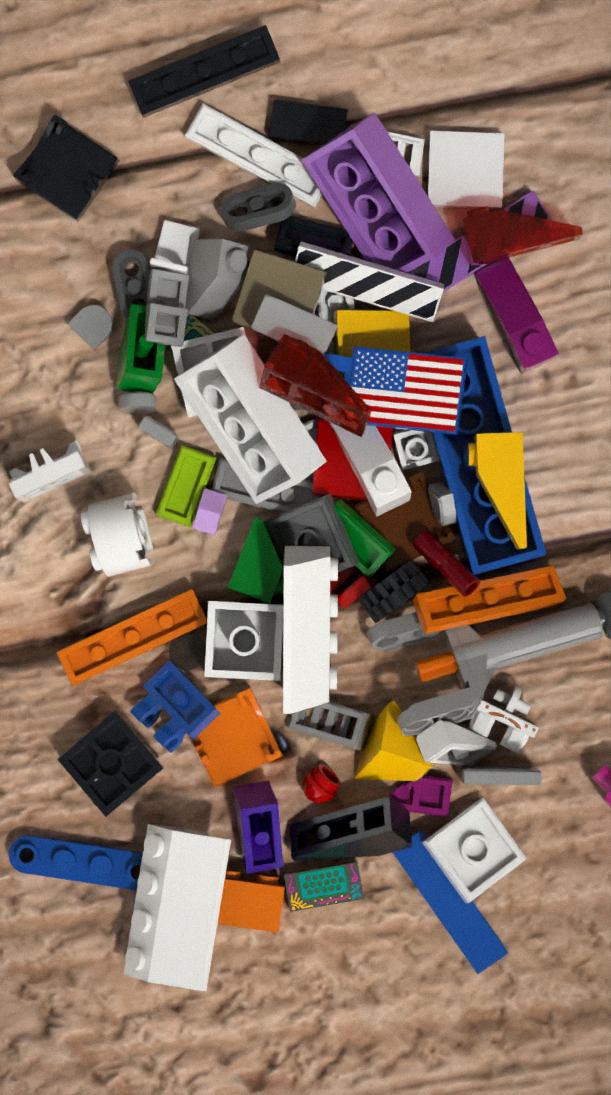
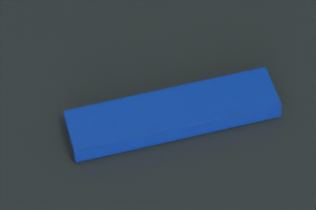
M421 828L412 834V847L392 853L476 973L479 974L508 954V951L474 902L465 903L425 848L422 841L428 837Z

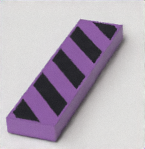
M533 190L454 240L434 259L408 273L445 284L444 293L551 225L553 220Z

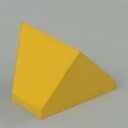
M395 701L389 703L375 718L353 780L417 781L434 766L435 763L424 761L416 741L417 735L405 736L401 733L397 718L402 711Z

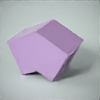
M204 489L193 529L215 535L219 527L227 495Z

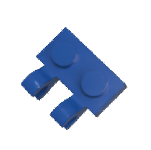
M170 660L143 685L149 694L130 711L139 722H142L146 728H149L158 720L161 710L165 709L172 719L162 726L153 737L170 753L180 746L186 733L192 739H195L220 714L214 705Z

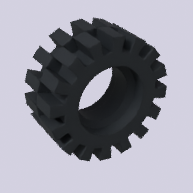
M412 559L358 598V601L372 620L377 623L430 583Z

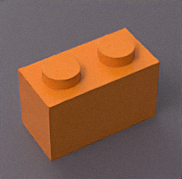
M226 869L217 924L278 933L285 884L278 883V876L256 874L255 880L241 878V871Z

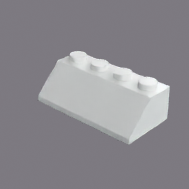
M244 334L174 378L255 504L300 483L327 462L318 445L313 441L298 418L297 413L291 407L278 387L277 382L270 375L257 355L256 350Z
M285 546L283 714H292L328 703L329 690H337V667H329L330 654H337V631H330V617H337L338 595H330V581H338V558H330V546Z
M148 824L125 956L124 975L151 983L207 991L231 839L183 827Z

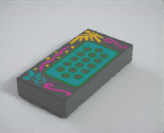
M358 861L284 873L290 912L364 899Z

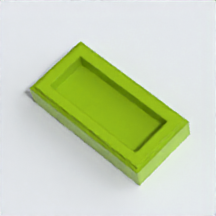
M181 445L156 516L191 528L217 458Z

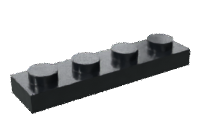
M264 25L136 77L128 82L142 117L145 118L280 63V57L268 28Z

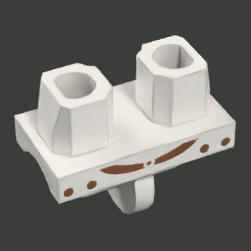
M518 686L514 687L511 694L497 689L493 699L505 704L504 709L482 700L468 727L471 731L487 738L495 720L508 725L500 745L516 753L520 752L529 736L535 737L539 728L512 714L515 709L527 715L531 708L530 704L519 699L523 689Z

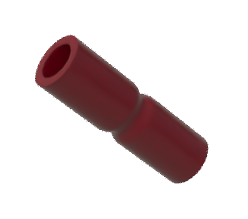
M430 531L422 532L415 539L413 547L435 569L440 570L441 575L462 596L467 597L478 588L480 580L457 558L453 557L452 553Z

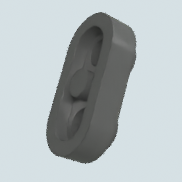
M273 183L229 196L222 203L220 212L225 225L230 230L241 232L287 219L293 214L296 208V201L291 189L287 185Z
M132 249L119 253L114 259L112 266L120 310L126 320L131 304H134L137 300H143L147 303L151 271L146 256L140 251ZM130 264H136L139 267L137 275L132 277L126 275V267Z

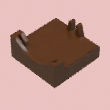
M422 471L406 479L412 491L410 501L377 517L368 500L354 505L358 515L396 549L383 565L386 572L392 571L410 560L422 556L413 547V542L424 531H430L443 545L456 539L449 525L441 526L437 523L430 503L429 485Z

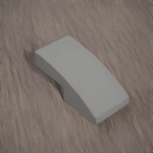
M157 269L150 271L145 316V341L183 347L188 312L185 306L189 275Z

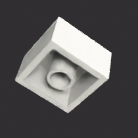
M208 601L204 677L281 681L284 605Z

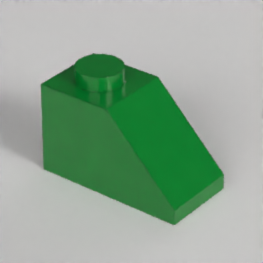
M130 305L118 358L116 390L154 393L162 380L165 344L145 341L146 306Z
M255 517L228 588L271 604L273 597L280 600L283 594L284 577H282L284 568L263 521Z

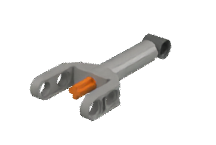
M611 591L598 596L593 604L589 602L487 633L479 632L466 625L424 634L416 612L372 626L367 632L372 648L387 652L445 636V645L448 652L416 661L417 674L421 683L456 673L462 689L412 704L397 718L401 733L405 736L418 735L439 720L455 724L472 719L484 698L485 689L496 669L602 638L603 630L606 638L611 639Z

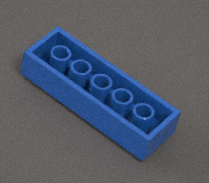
M486 337L475 338L423 353L462 357L468 360L458 435L432 433L445 486L453 493L456 525L469 570L474 575L547 555L525 476L527 548L516 549L476 476L475 466L468 465V443H475L474 437L476 434L512 433Z

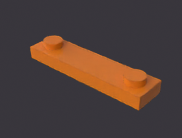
M552 565L481 580L478 588L467 597L462 596L454 587H448L416 594L412 601L423 633L429 634L562 605L566 600V596L556 569Z
M191 589L56 653L71 685L75 686L207 624V618L194 590Z

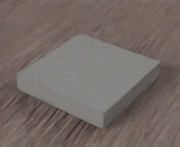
M462 765L460 767V781L463 784L541 785V771L534 766Z

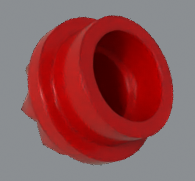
M319 764L315 769L310 768L306 772V777L302 783L305 797L315 803H322L333 799L337 795L336 790L341 786L337 775L323 764Z

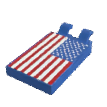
M353 346L352 358L324 354L323 369L330 373L344 374L342 394L320 391L318 407H322L321 409L345 412L344 422L349 424L458 435L468 360L462 357Z

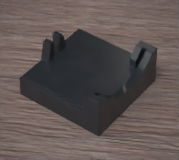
M54 114L37 146L26 161L16 170L13 177L19 184L79 222L118 164L119 159L70 127L65 120Z
M117 710L57 759L105 817L165 768L149 750L147 744L140 739L139 734L128 725Z

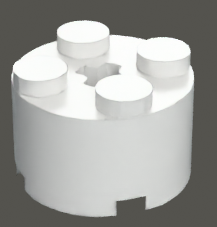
M135 493L91 503L88 506V511L81 513L84 531L86 534H91L94 548L90 549L93 567L95 571H104L108 577L154 564V558H147L146 552L153 550L152 538L144 510L136 511L133 502L139 501Z

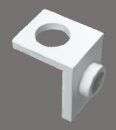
M165 220L155 258L150 259L151 268L188 275L193 240L199 239L200 229Z

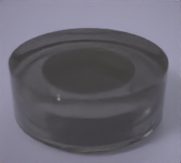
M186 633L171 642L169 656L172 663L179 669L194 670L205 661L206 644L198 635Z

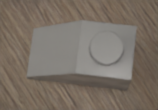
M225 239L193 240L185 309H188L187 315L208 320H216L243 286L247 274L250 246Z

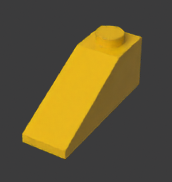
M523 432L476 434L474 437L475 443H468V465L475 466L476 476L515 548L525 549L527 548Z

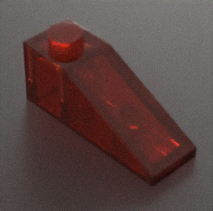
M488 206L466 212L467 218H463L460 223L471 268L577 241L583 235L582 227L500 209L489 212Z
M286 334L282 336L264 366L259 388L362 437L372 412L370 407L319 350L309 346L302 340L295 339Z

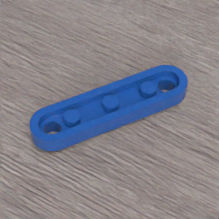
M24 835L13 842L9 850L11 865L21 873L137 890L138 878L133 876L132 868L135 865H141L143 852L35 835ZM24 848H30L34 852V859L27 862L22 859L21 851Z

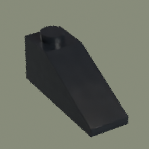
M388 796L290 824L291 859L294 861L371 857L412 847L410 812Z

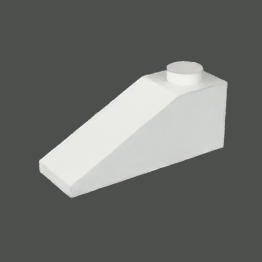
M336 411L327 415L326 418L375 516L377 517L410 501L412 491L377 427L345 423V412Z

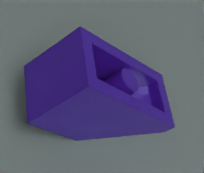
M269 780L233 786L235 820L246 873L284 867L278 802Z

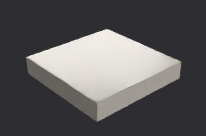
M430 131L428 197L434 207L502 209L505 133Z
M484 798L478 799L422 841L425 848L465 903H470L527 859Z

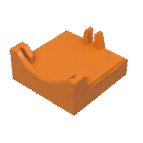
M251 687L215 704L214 707L220 714L195 739H192L194 748L198 752L200 760L204 764L214 787H218L283 755Z

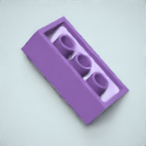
M375 112L349 127L301 160L365 261L407 273L434 259L455 240Z

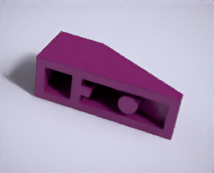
M508 257L475 272L521 374L554 360L559 355V352L541 314L510 258Z

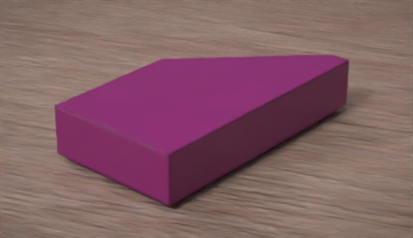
M424 775L417 781L404 782L388 796L408 812L448 817L453 779Z

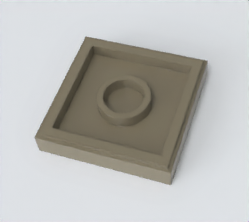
M254 250L231 322L251 328L265 294L314 315L327 273Z

